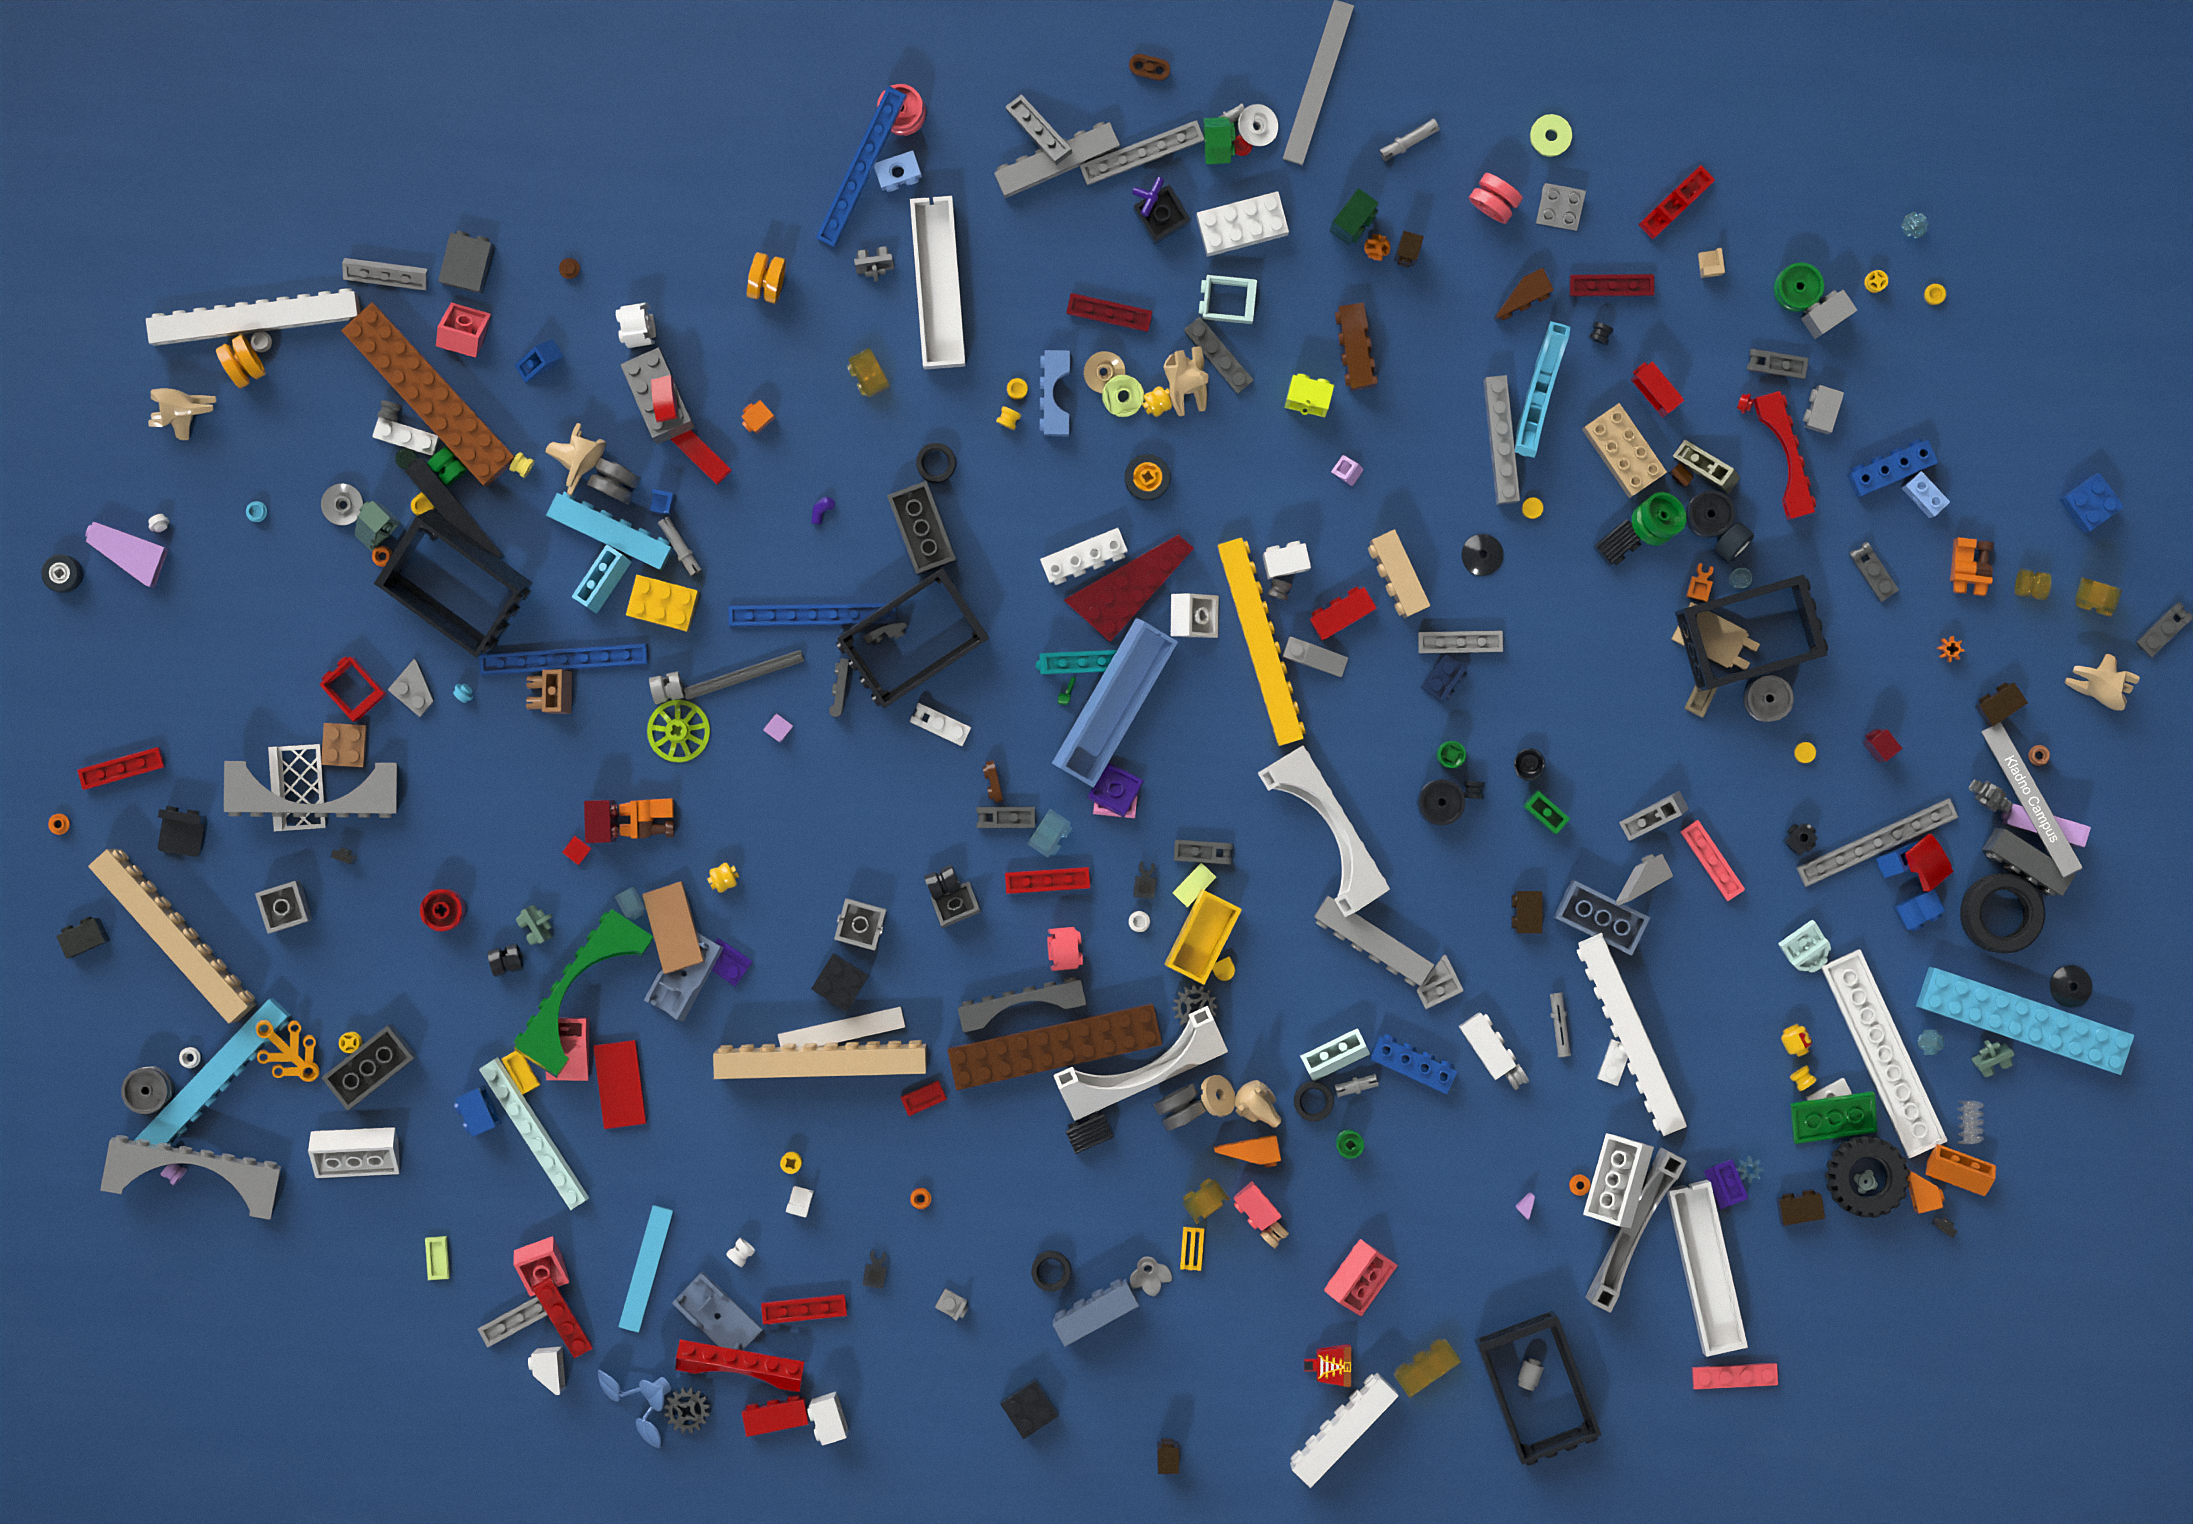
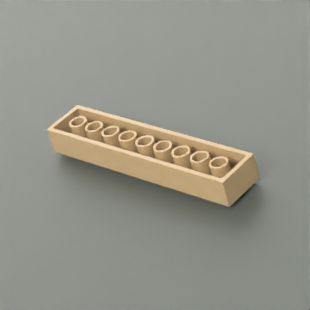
M106 849L88 867L229 1024L242 1019L257 1005L254 1002L255 997L248 990L244 991L242 989L240 980L225 970L227 969L225 963L220 959L216 960L212 955L213 950L206 943L202 944L199 941L198 933L193 928H188L184 924L185 919L180 913H174L170 908L171 903L164 896L160 897L157 894L156 886L151 881H146L142 877L143 872L136 865H131L128 861L129 856L122 849Z
M911 1040L908 1044H901V1041H888L887 1045H880V1041H870L866 1045H859V1042H847L845 1046H838L837 1042H828L820 1047H817V1043H805L803 1047H796L795 1043L783 1044L782 1048L775 1047V1044H763L761 1048H754V1045L747 1044L733 1049V1045H721L713 1053L714 1079L926 1074L927 1044H922V1040Z

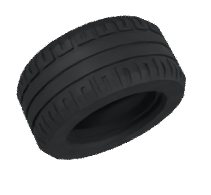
M1997 873L1978 879L1967 889L1961 902L1960 920L1962 921L1963 930H1965L1966 935L1975 945L1990 952L2008 954L2027 948L2039 937L2038 935L2041 933V929L2043 930L2046 911L2042 896H2040V892L2037 891L2038 889L2025 878L2013 874ZM1999 890L2012 892L2020 900L2023 907V919L2020 926L2014 933L2005 937L1992 934L1985 927L1982 920V907L1985 900L1992 893Z

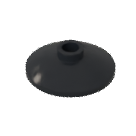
M1475 535L1469 538L1462 548V562L1465 568L1472 574L1478 576L1490 575L1502 564V546L1497 539L1490 535ZM1480 551H1485L1487 557L1481 558L1479 556Z
M2063 966L2052 975L2050 980L2052 997L2057 1003L2065 1007L2082 1005L2087 1001L2092 991L2090 976L2084 969L2078 966ZM2071 983L2076 984V989L2073 991L2070 989Z

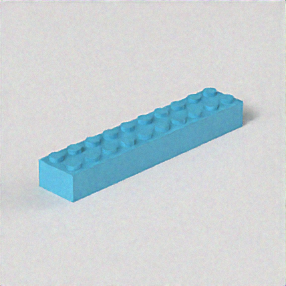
M1934 967L1928 968L1916 1007L2119 1075L2122 1074L2134 1038L2133 1034Z

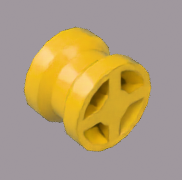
M1881 270L1872 271L1864 280L1865 288L1872 293L1880 292L1888 284L1887 274Z
M1003 406L1001 409L1002 414L997 418L996 422L1011 430H1015L1016 421L1022 415Z
M356 1032L345 1033L339 1039L340 1049L349 1054L360 1048L363 1043L362 1037Z
M1807 1065L1798 1069L1790 1076V1079L1797 1083L1799 1091L1808 1088L1817 1080L1815 1076L1809 1073Z
M788 1152L782 1157L780 1166L788 1174L796 1173L802 1166V1158L796 1152Z

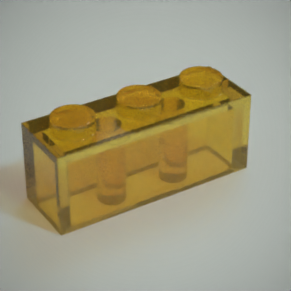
M1440 1338L1430 1344L1431 1348L1425 1353L1423 1351L1418 1352L1413 1356L1414 1360L1409 1364L1403 1363L1395 1369L1396 1373L1394 1376L1409 1398L1461 1362L1445 1338L1442 1341Z

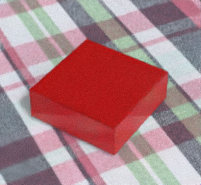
M574 836L562 853L577 865H580L592 848L577 836Z

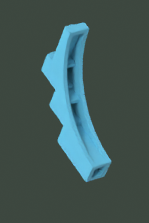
M1552 321L1549 323L1536 360L1534 374L1527 391L1525 406L1516 432L1517 439L1514 452L1535 458L1550 395L1571 328Z

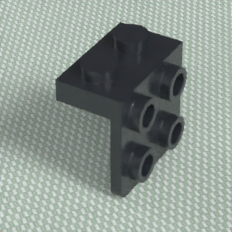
M173 806L159 809L158 818L163 819L158 850L198 857L201 851L206 816L199 815L200 811L187 809V813L179 812V808Z

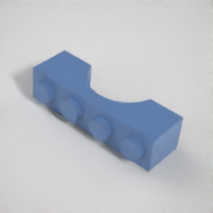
M1045 350V356L1040 357V368H1044V377H1040V389H1044V398H1040V410H1044V418H1040V431H1044V436L1069 437V413L1061 410L1056 405L1053 399V390L1056 383L1062 377L1070 374V351Z

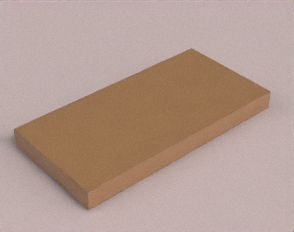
M680 881L642 894L664 974L667 975L705 962L701 946L698 945L700 941L684 883Z

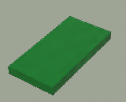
M1873 1091L1790 1103L1794 1144L1878 1132L1876 1101Z

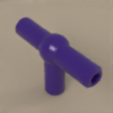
M1161 177L1156 178L1151 191L1138 187L1133 188V195L1147 199L1141 211V214L1145 217L1149 216L1154 203L1158 200V194L1164 183V179Z

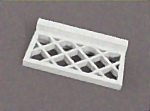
M320 744L268 747L271 792L285 799V796L292 790L300 797L296 803H300L303 800L310 804L304 797L311 789H314L319 794V800L316 804L324 803ZM307 749H316V759L311 764L301 756ZM291 750L297 757L288 765L282 760V751ZM295 750L303 751L300 754H298ZM299 758L309 765L301 775L291 768ZM316 761H317V769L313 767V765H314V763H315ZM283 764L287 766V768H286V770H285L284 772H283ZM310 768L318 773V779L312 785L303 778ZM289 769L299 777L291 786L284 781V775ZM300 779L310 786L303 796L293 789ZM317 783L319 791L314 787ZM284 784L289 788L286 792L284 790ZM285 813V817H273L274 831L326 828L325 817H321V824H311L305 819L306 817H300L301 820L296 826H287L286 817L290 813ZM303 821H305L308 825H300V824H301Z

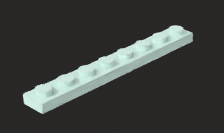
M497 1057L480 1068L481 1074L569 1209L572 1210L589 1199L587 1193L499 1058Z

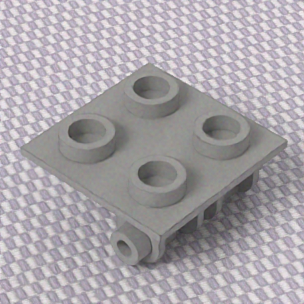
M1545 183L1542 188V197L1536 223L1577 231L1586 190Z

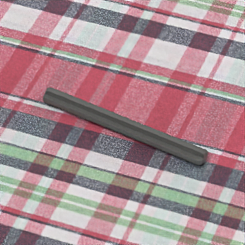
M801 650L686 687L683 689L684 696L689 700L804 661Z

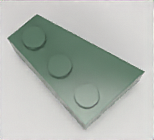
M373 500L370 503L367 501L359 509L360 513L357 515L355 536L373 552L401 522L384 505Z

